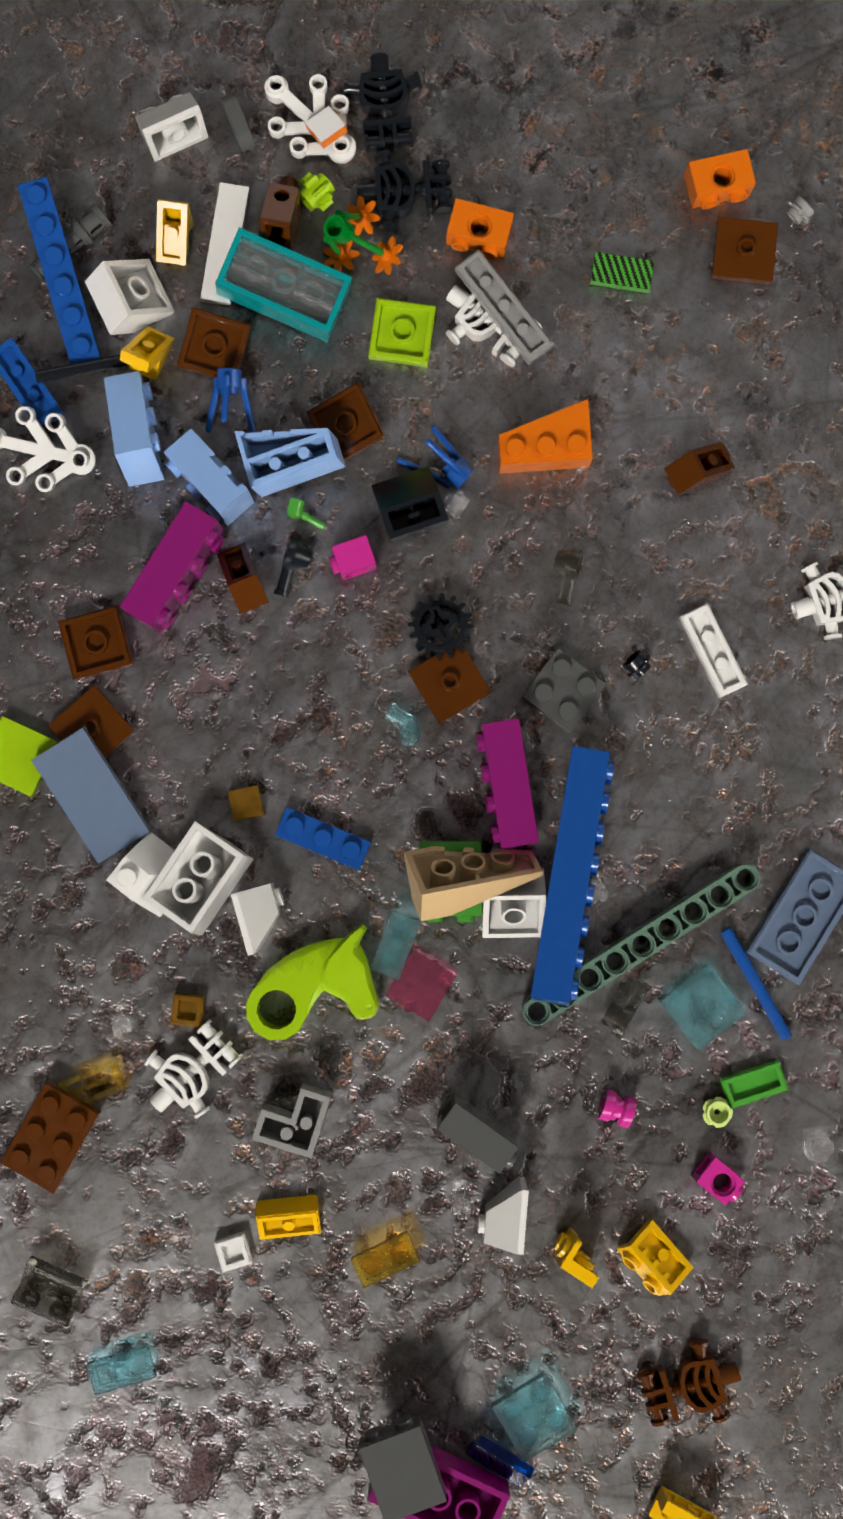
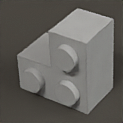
M303 1083L293 1112L264 1103L251 1140L312 1159L333 1092Z

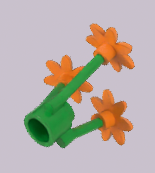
M359 195L357 207L351 204L346 206L350 213L336 210L335 215L327 218L324 223L325 236L323 241L329 244L331 248H324L322 250L324 254L329 256L323 263L328 267L334 265V269L340 272L343 266L353 270L354 266L350 259H355L360 255L359 251L350 250L353 241L376 253L372 256V260L378 262L375 273H380L384 270L387 275H390L392 264L399 265L401 263L400 258L396 255L402 251L403 245H395L396 239L394 236L390 237L387 246L384 242L380 241L379 247L360 237L363 229L372 235L374 230L371 222H377L381 219L379 215L371 213L376 206V201H370L365 206L364 198Z

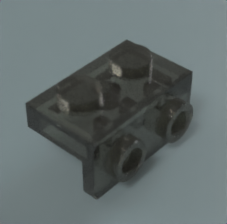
M31 1256L26 1264L19 1287L12 1296L11 1304L61 1326L68 1327L79 1308L89 1280Z

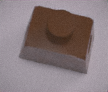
M283 176L279 184L271 183L268 186L259 219L261 237L294 251L301 216L300 189L297 188L298 181L295 178Z

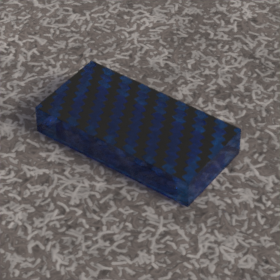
M482 1435L469 1443L465 1453L518 1487L530 1480L534 1471L531 1465Z

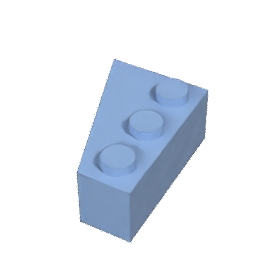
M140 371L105 377L104 383L114 454L128 486L132 487L164 480L159 455L161 445L158 434L154 429V426L157 425L154 408L150 407L149 401L153 400L150 383L143 381Z
M328 428L290 429V431L280 432L262 430V432L250 433L234 431L250 488L261 497L346 467L338 439Z
M192 429L188 430L163 452L169 460L165 464L176 478L182 475L187 480L186 489L196 500L201 497L209 505L205 510L218 522L222 520L228 526L254 504L253 498L246 486L236 480L231 474V470L220 462L214 452Z

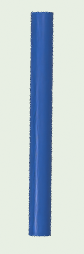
M731 927L724 929L720 932L721 936L781 1041L788 1039L792 1036V1033Z

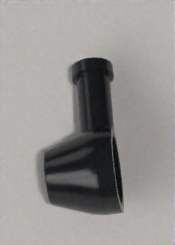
M289 539L274 594L288 597V590L294 570L308 568L312 550L299 541Z

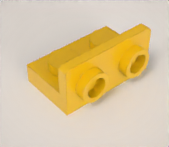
M653 1220L646 1221L628 1243L620 1244L617 1248V1251L623 1256L622 1261L629 1269L636 1271L643 1279L644 1287L650 1293L657 1296L671 1295L694 1268Z
M569 1228L566 1234L561 1232L553 1244V1249H555L553 1255L560 1268L593 1289L599 1279L594 1270L595 1264L590 1261L591 1258L587 1254L579 1250L582 1241L577 1233Z
M664 1486L660 1487L648 1510L649 1517L652 1519H718L713 1513Z

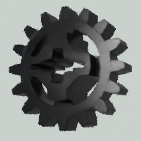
M440 593L439 600L436 601L432 595H429L428 604L425 605L419 601L420 611L410 612L411 617L415 620L407 624L410 630L415 631L409 635L410 640L418 641L415 645L418 652L424 648L426 649V658H430L433 653H436L438 661H441L443 654L447 653L450 659H453L454 650L457 649L463 653L464 647L462 643H471L472 641L471 637L467 634L474 632V625L467 623L473 619L472 614L464 613L467 609L464 602L458 606L456 605L457 598L454 595L449 601H446L444 593ZM441 609H448L454 613L448 614L441 611ZM430 613L431 615L427 623L422 624L425 616ZM436 617H439L440 622L445 626L444 632L446 637H443L442 632L437 628L438 622ZM460 630L458 637L452 642L451 639L454 632ZM435 640L441 643L442 646L433 645L428 641Z

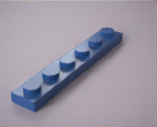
M45 177L18 184V190L70 364L101 358L49 180Z

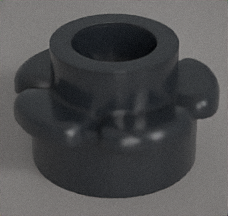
M637 650L626 659L622 667L628 672V677L635 675L639 678L650 669L651 665L648 662L651 657L650 655H645L641 650Z

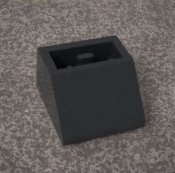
M429 466L371 485L390 543L448 524L449 519Z

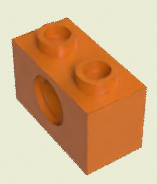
M748 149L690 161L684 173L692 209L697 207L710 209L717 206L720 202L729 200L732 203L741 202L750 196L756 184ZM714 179H723L726 182V185H718L714 181Z
M456 198L447 229L446 244L451 245L453 249L460 252H467L468 250L476 252L479 249L487 259H497V257L504 259L513 226L514 213ZM483 228L487 233L477 236L472 230Z

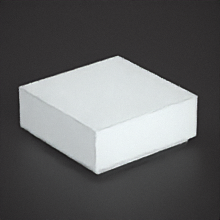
M245 1231L214 1241L222 1273L253 1263Z

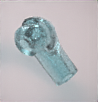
M390 705L384 719L398 725L401 735L400 741L404 746L411 747L415 745L420 738L416 718Z

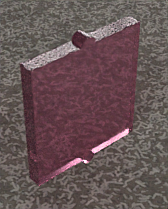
M413 949L386 996L402 1005L406 1012L412 1011L429 1022L457 975L440 966L436 959L430 960Z

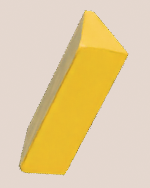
M307 1195L257 1201L256 1222L259 1239L321 1234L318 1196Z

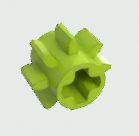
M308 172L299 181L301 184L300 200L309 210L313 211L315 208H320L324 212L334 203L331 194L335 191V188L323 173H319L316 176Z

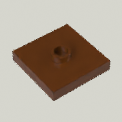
M718 217L711 279L771 285L774 274L778 223Z
M192 307L177 368L211 378H217V369L219 368L240 369L252 325Z
M359 382L354 383L306 412L314 428H328L338 439L344 461L387 437Z
M117 605L58 621L74 681L134 665L121 613Z
M465 648L463 653L457 649L454 650L453 659H450L446 653L443 654L442 660L438 661L437 655L408 671L438 724L491 694L490 689Z
M92 686L48 725L61 741L85 727L105 758L136 732L96 686Z

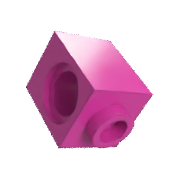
M366 535L332 546L334 555L328 558L334 574L340 573L342 580L377 569Z
M712 1152L707 1154L691 1175L699 1185L725 1206L729 1201L733 1202L740 1196L743 1191L742 1185L745 1182ZM718 1174H726V1183L721 1187H715L713 1185L714 1178Z

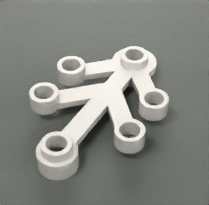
M315 74L309 80L310 91L313 94V112L289 91L288 83L284 77L273 75L266 80L264 88L267 99L274 104L284 103L303 121L285 122L283 118L278 116L271 118L268 122V130L273 138L279 139L287 135H311L306 128L305 122L325 109V94L328 86L327 80L323 75ZM317 82H321L324 84L323 87L319 89L313 87V85ZM274 84L282 85L277 90L271 88V86ZM337 94L331 100V108L347 128L346 114L349 111V101L345 95ZM338 102L345 104L341 109L335 107ZM276 124H280L282 126V129L279 131H274L272 127ZM347 133L324 149L318 142L307 143L302 137H294L289 144L292 156L297 159L310 155H328L332 161L344 164L352 160L356 153L355 140ZM342 143L346 145V148L338 150L336 146ZM298 144L304 146L301 151H295L294 147Z
M23 406L18 408L15 417L18 423L26 425L36 442L7 436L4 429L0 427V450L6 448L36 455L21 466L11 467L7 470L6 479L12 485L23 484L29 475L51 460L65 462L52 473L40 474L36 478L35 484L37 489L41 492H49L55 488L58 482L71 473L78 475L88 474L96 465V455L92 448L85 444L77 443L66 426L64 416L59 413L49 414L45 419V426L49 431L58 434L66 449L55 447L37 420L36 412L32 407ZM24 410L30 413L28 421H24L22 418ZM53 417H57L60 421L58 428H54L51 424ZM78 454L83 455L85 459L83 465H79L76 462ZM14 470H17L21 475L19 481H15L12 477ZM44 477L50 481L49 488H45L42 485Z

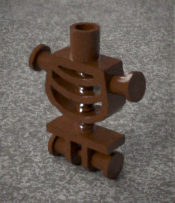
M698 1338L689 1341L694 1355L684 1357L679 1362L677 1384L669 1385L662 1364L656 1366L661 1382L655 1383L653 1378L655 1376L654 1369H646L637 1373V1379L641 1380L643 1385L641 1389L642 1396L650 1398L645 1403L647 1411H651V1425L659 1427L669 1422L668 1415H665L663 1408L669 1407L674 1422L680 1421L674 1398L681 1395L684 1396L686 1402L695 1412L706 1413L711 1410L714 1415L712 1420L715 1424L726 1421L731 1414L722 1405L727 1402L723 1386L741 1381L736 1363L732 1362L717 1367L712 1354H706V1346L709 1345L708 1340ZM700 1366H702V1376H699ZM690 1370L691 1379L685 1381L686 1372ZM708 1388L712 1396H706L701 1389ZM696 1391L702 1401L693 1400L688 1394ZM665 1393L664 1396L656 1397V1395Z

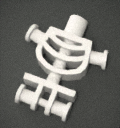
M455 285L449 292L446 300L459 309L455 315V324L457 326L445 332L447 337L458 346L460 339L465 334L471 340L481 342L497 332L502 336L492 348V355L497 357L506 345L509 349L506 353H501L499 357L505 364L514 367L516 365L515 360L520 355L482 305L477 302L478 300L473 294L470 295L458 285ZM534 319L542 329V325L536 319ZM485 324H487V326H489L488 328H486V329H484V330H482V331L479 330V329L482 328Z
M815 562L801 570L802 573H806L810 583L804 586L807 597L791 602L793 616L795 619H800L813 614L817 626L825 625L826 636H823L824 640L841 638L842 633H839L837 623L843 622V614L841 615L843 577L835 572L821 576L816 567L819 564ZM832 582H834L840 588V590H837V588L834 586ZM830 605H832V615H831V618H830V612H831V607H830Z
M210 1019L196 1032L197 1034L202 1033L209 1041L207 1044L196 1034H193L188 1039L201 1053L197 1058L183 1052H178L165 1061L157 1055L158 1051L155 1049L145 1062V1066L151 1065L158 1070L154 1079L162 1087L149 1098V1101L159 1112H163L175 1100L181 1108L190 1105L196 1113L194 1118H199L211 1109L210 1106L206 1107L200 1098L205 1094L210 1085L209 1077L204 1067L210 1062L223 1076L229 1069L219 1059L221 1055L230 1063L228 1065L229 1068L233 1067L244 1056L242 1053L239 1055L231 1047L233 1045L231 1041L225 1044L220 1039L224 1033L221 1030L217 1032L210 1025L212 1022ZM214 1043L221 1049L216 1054L209 1049ZM179 1059L188 1062L190 1065L185 1067L173 1061ZM166 1069L174 1070L180 1074L177 1076L176 1074L167 1071ZM197 1073H199L202 1081L201 1090L195 1078ZM188 1083H189V1085H190V1087H191V1090H192V1094H193L192 1097H191V1095H190V1092H189L188 1087L186 1086V1084H188Z

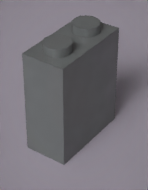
M453 1094L437 1117V1129L499 1174L504 1168L509 1170L517 1160L519 1153L516 1152L518 1145L515 1136L457 1094Z
M420 1415L400 1417L394 1421V1425L383 1429L380 1426L373 1427L364 1432L363 1436L360 1437L359 1452L383 1519H401L447 1501L446 1486Z

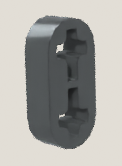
M235 93L220 98L241 153L255 148L252 134Z

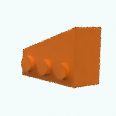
M588 399L499 434L497 441L499 474L589 468L593 456Z

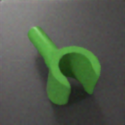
M295 498L289 500L287 507L289 517L302 519L323 530L326 523L309 513L303 512L305 507L304 501Z

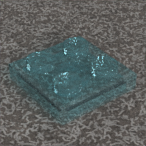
M710 964L704 965L659 1000L697 1051L701 1050L747 1014Z
M545 1371L491 1403L494 1413L523 1462L528 1461L578 1430L577 1425Z

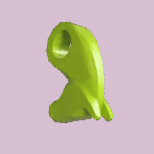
M362 924L345 937L321 940L303 946L269 968L252 990L246 1002V1018L254 1032L267 1040H285L296 1034L301 1029L312 1006L323 991L342 999L356 1019L364 1020L376 1015L379 1009V999L369 961L360 943L367 928ZM273 990L283 991L294 1000L296 1013L290 1023L274 1025L263 1017L260 1009L261 1000L267 992Z

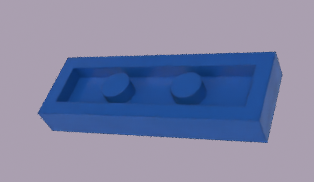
M10 338L0 345V374L21 405L32 407L35 410L36 418L44 429L46 427L45 419L49 414L59 413L65 415V413L43 382L37 383L34 368L15 340ZM53 417L51 423L56 421L58 418Z
M286 807L275 833V836L357 870H360L371 844L370 841Z

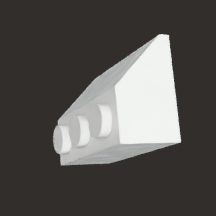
M195 821L142 899L191 934L203 935L253 861V858Z

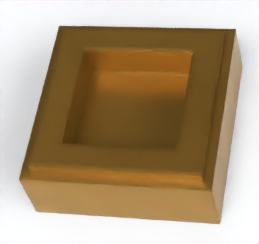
M259 785L228 791L233 821L265 815Z
M175 992L173 994L170 1024L202 1027L206 995Z

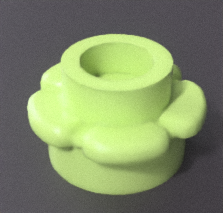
M715 1097L713 1100L708 1099L703 1105L704 1113L702 1116L708 1125L721 1128L727 1125L732 1118L733 1110L730 1109L727 1100L723 1097ZM716 1109L720 1110V1113L718 1115H715L714 1113Z

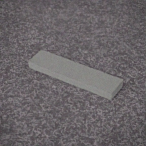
M479 249L455 267L456 274L528 365L553 347L552 341Z

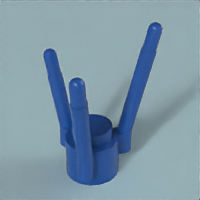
M233 368L217 369V378H214V389L205 427L207 433L212 428L219 393L222 395L221 421L226 422L229 396L238 395V390L241 391L250 432H256L247 391V379L241 378L242 370Z
M432 426L431 430L453 456L450 458L430 439L425 441L426 445L447 463L442 470L445 477L431 471L433 478L448 489L452 485L459 489L471 475L473 469L468 466L470 463L457 452L436 426ZM401 457L396 459L398 463L414 471L424 468Z

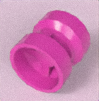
M606 1089L600 1102L598 1119L606 1122L616 1119L619 1126L628 1129L635 1115L637 1099L626 1096L621 1100V1097L615 1091Z

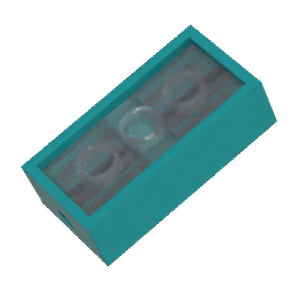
M239 227L215 285L217 295L328 343L351 289L352 277Z

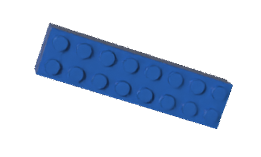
M572 746L531 991L532 1000L569 1006L570 999H577L580 980L573 978L575 968H582L585 948L579 947L580 937H587L590 916H585L584 911L585 906H592L595 885L589 884L590 876H597L600 854L594 853L595 845H602L605 823L599 822L600 815L606 816L610 792H604L605 785L611 786L615 762L609 761L610 752Z

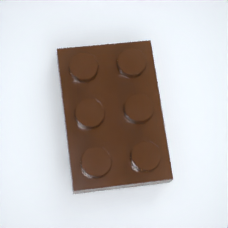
M48 1080L42 1087L0 1163L54 1194L101 1111Z

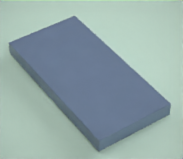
M85 727L31 760L98 864L151 831Z
M808 848L745 953L793 983L800 985L843 914V868Z

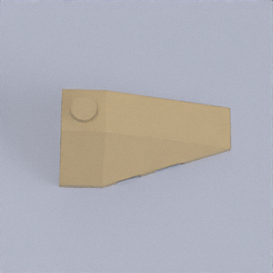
M432 846L404 852L411 896L421 921L454 915L543 876V870L533 850L494 849L491 853L474 852V848L464 847L463 852L445 851L443 846Z

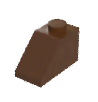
M722 442L689 451L665 467L664 470L668 475L669 484L680 495L695 490L735 469V466Z
M245 542L217 553L228 588L241 614L249 610H255L269 602Z

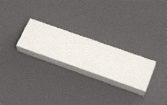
M222 182L219 184L200 297L201 302L231 306L232 304L231 300L216 294L215 282L238 228L244 229L250 197V187Z

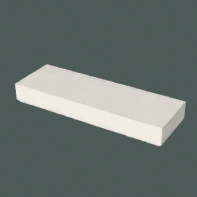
M708 603L681 615L679 619L718 698L748 685Z

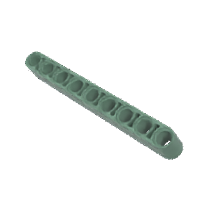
M737 864L730 867L583 961L581 969L575 968L573 979L580 980L581 973L586 969H593L596 978L590 985H583L579 981L577 999H570L569 1006L532 1000L531 995L528 996L521 1006L525 1020L534 1026H541L749 894L760 883L758 870L748 864ZM744 869L749 873L750 880L747 885L742 887L737 882V874L740 870ZM716 886H720L724 891V897L718 903L711 899V891ZM691 902L698 906V915L694 919H688L685 915V907ZM669 919L673 924L672 932L669 935L662 936L659 932V924L662 920ZM637 936H644L647 940V947L642 952H635L632 946L633 940ZM618 952L621 956V964L615 969H610L607 966L606 959L610 953ZM535 1002H539L544 1006L543 1015L538 1018H532L528 1015L529 1006Z

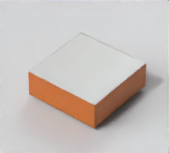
M327 106L305 122L307 130L323 149L348 132L344 122L330 106Z

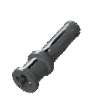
M95 204L91 206V211L79 222L74 221L71 223V230L65 235L71 256L84 244L86 246L88 244L91 245L93 238L105 227L110 228L112 226L108 218ZM38 259L29 267L41 281H44L45 277L40 260Z

